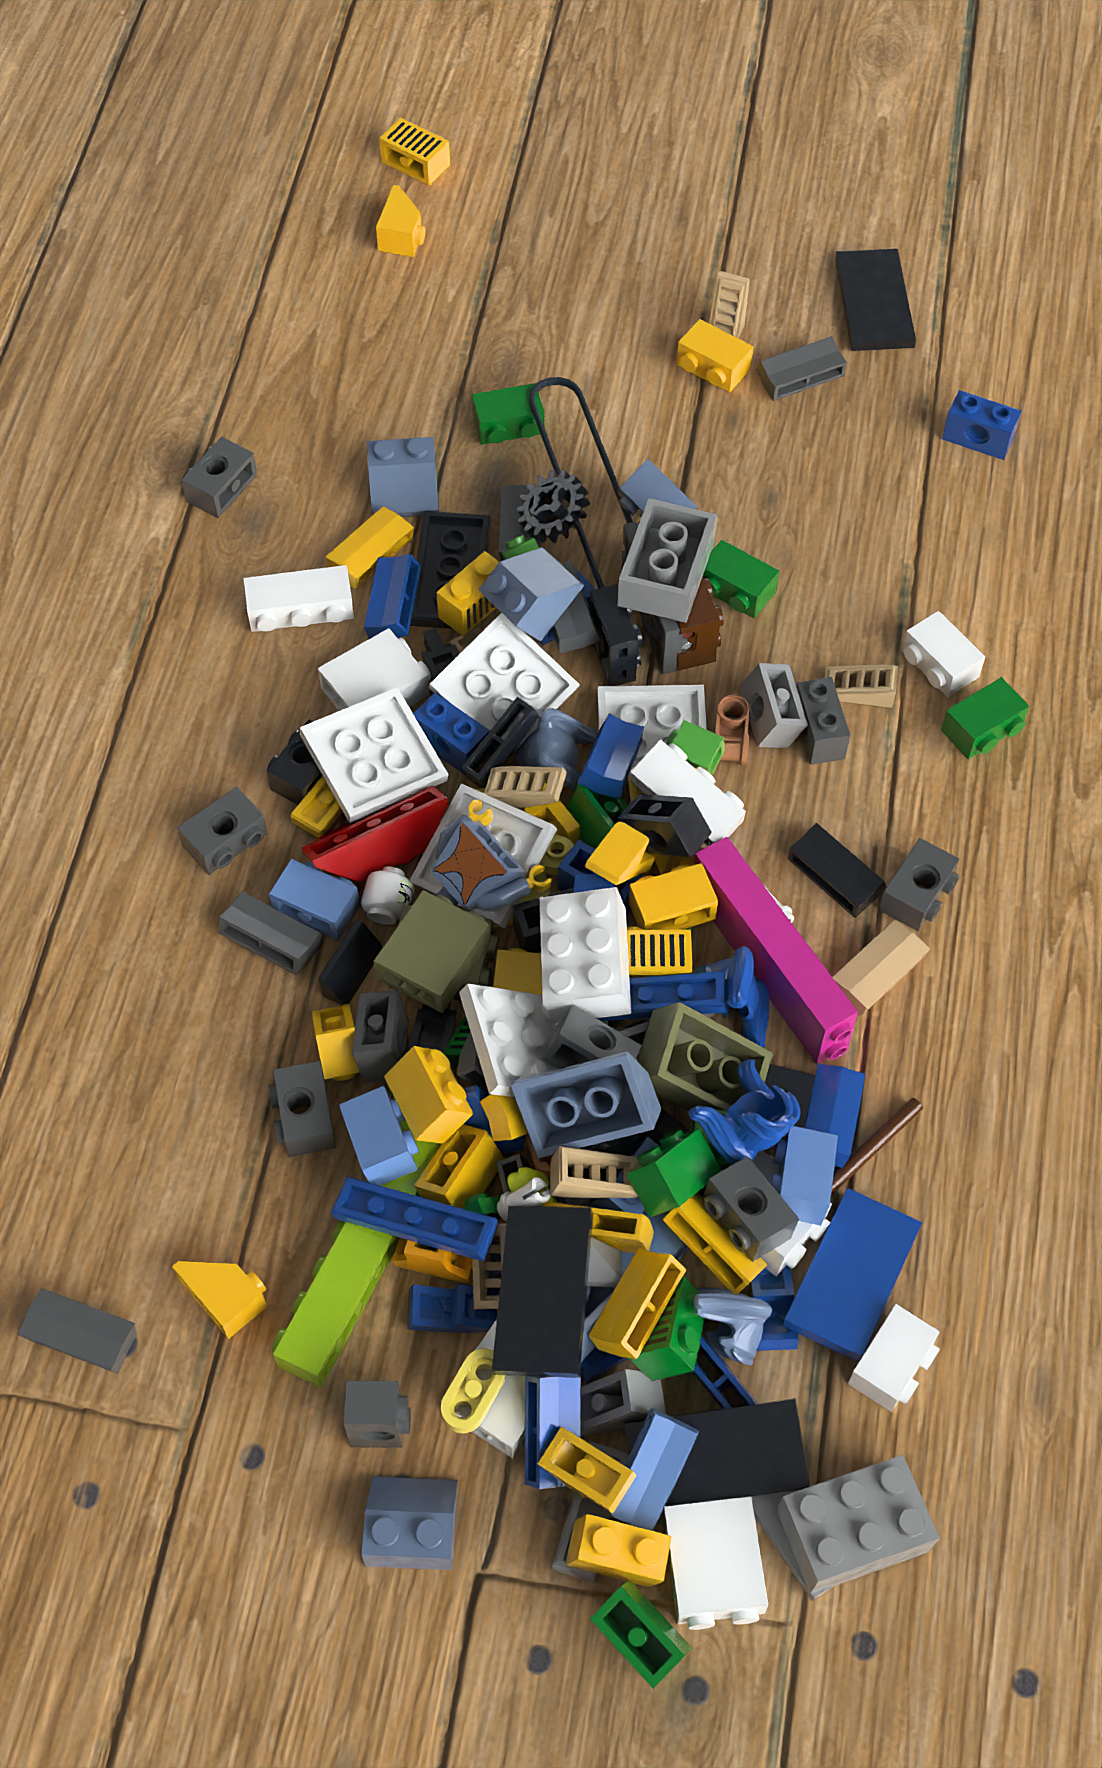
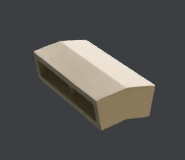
M894 920L832 978L856 1008L858 1014L862 1016L922 960L930 948L911 930Z

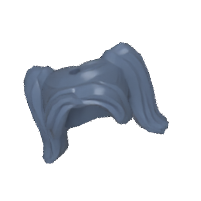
M554 708L545 709L540 714L537 729L527 738L516 753L518 766L563 767L567 771L563 785L575 791L581 775L575 769L578 764L577 744L593 742L597 737L598 731L595 728L582 724L560 710Z
M696 1288L701 1294L694 1296L695 1314L719 1322V1328L716 1331L706 1332V1338L710 1345L721 1356L735 1362L752 1365L762 1338L763 1323L772 1313L771 1306L761 1299L751 1298L743 1293L734 1295L729 1289Z

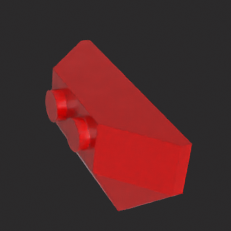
M434 786L423 789L422 792L352 823L348 822L318 837L312 843L301 847V850L316 868L363 882L367 880L372 872L383 871V868L387 866L394 867L398 864H407L413 861L417 855L425 852L449 804L447 797Z

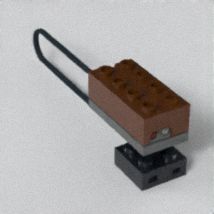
M549 377L539 381L530 392V406L554 472L559 476L561 470L536 407L534 396L542 388L551 385H561L573 390L579 399L619 502L621 499L618 495L619 484L581 389L573 381L562 377ZM620 504L627 522L623 526V544L625 550L622 551L623 569L640 521L638 523L633 522L631 515ZM578 519L577 523L580 528L577 530L598 586V589L590 590V610L601 640L593 643L609 686L636 681L637 666H641V657L638 646L642 645L640 628L638 624H632L630 619L632 617V610L618 606V585L604 587ZM702 576L687 623L638 611L662 674L675 672L676 669L680 671L716 662L717 647L721 646L719 627L723 626L724 619L720 606H714L712 601V587L708 578L703 579Z

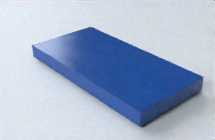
M847 1188L782 1326L860 1362L922 1222Z

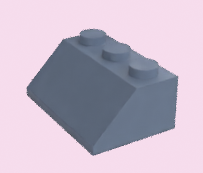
M628 1051L512 1081L510 1084L538 1158L554 1155L559 1146L578 1149L654 1130L661 1112V1107L648 1072Z

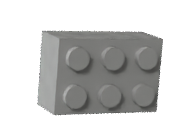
M648 498L619 577L618 606L687 623L715 541L717 514Z
M903 1455L785 1495L776 1508L809 1595L928 1553L940 1539Z

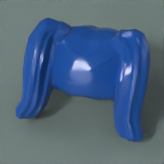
M741 946L739 949H736L732 958L697 967L696 973L724 971L726 1013H721L722 1017L726 1018L728 1016L729 1009L738 1008L742 1019L743 1036L764 1048L769 1020V992L764 982L754 977V960L750 949L746 946Z
M751 1059L743 1061L737 1068L739 1081L747 1094L740 1097L730 1106L725 1116H722L717 1110L708 1106H695L688 1111L690 1119L700 1124L715 1150L726 1162L732 1165L747 1156L754 1160L758 1152L777 1144L799 1120L801 1113L799 1103L794 1095L790 1092H785L776 1085L770 1087L771 1090L768 1088L755 1069V1060Z

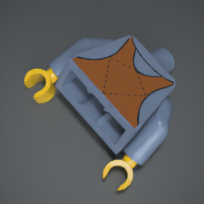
M481 800L471 801L468 807L469 814L461 815L441 832L436 852L437 861L432 867V873L443 885L437 894L448 898L454 906L460 904L465 909L479 908L486 911L507 906L529 895L530 889L536 892H544L550 888L552 878L542 883L534 880L536 875L543 873L545 867L541 865H536L530 870L529 878L525 879L522 877L526 872L485 827L493 820L491 808L481 815L476 814L483 808Z

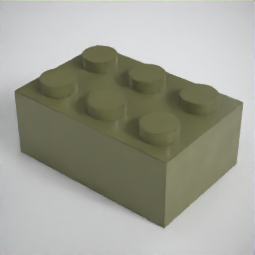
M678 1002L652 1011L637 1062L648 1072L657 1096L686 1111L697 1105L727 1111L740 1097L747 1094L737 1074L739 1065L745 1060H755V1069L765 1083L773 1053Z

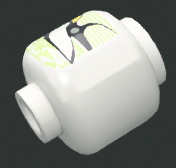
M387 866L383 868V871H375L368 876L361 898V906L367 912V917L370 920L379 924L393 925L396 921L400 920L403 906H410L414 886L408 878L404 877L405 872L401 869Z

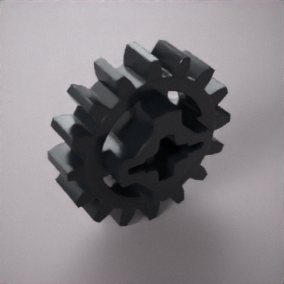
M551 470L547 479L539 475L537 476L538 484L535 486L533 484L527 485L530 492L528 495H520L519 498L524 505L517 507L516 510L521 515L518 522L531 537H536L541 543H544L547 538L556 543L560 534L566 539L569 538L568 530L570 528L576 530L580 528L577 521L579 518H587L583 508L590 505V501L585 497L588 494V490L574 474L570 476L566 470H562L558 476Z

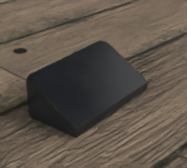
M359 919L354 921L318 977L322 996L339 1005L351 1002L373 967L375 958L383 948L379 940L363 921Z

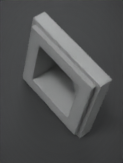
M591 1237L587 1286L616 1287L623 1276L620 1250Z

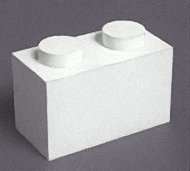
M937 611L906 631L902 648L905 658L910 664L916 665L927 676L930 684L935 688H939L947 697L979 678L985 656L940 611Z
M896 1304L854 1369L848 1384L890 1412L893 1411L898 1401L906 1405L919 1384L912 1378L920 1366L928 1370L940 1348L933 1345L940 1331Z

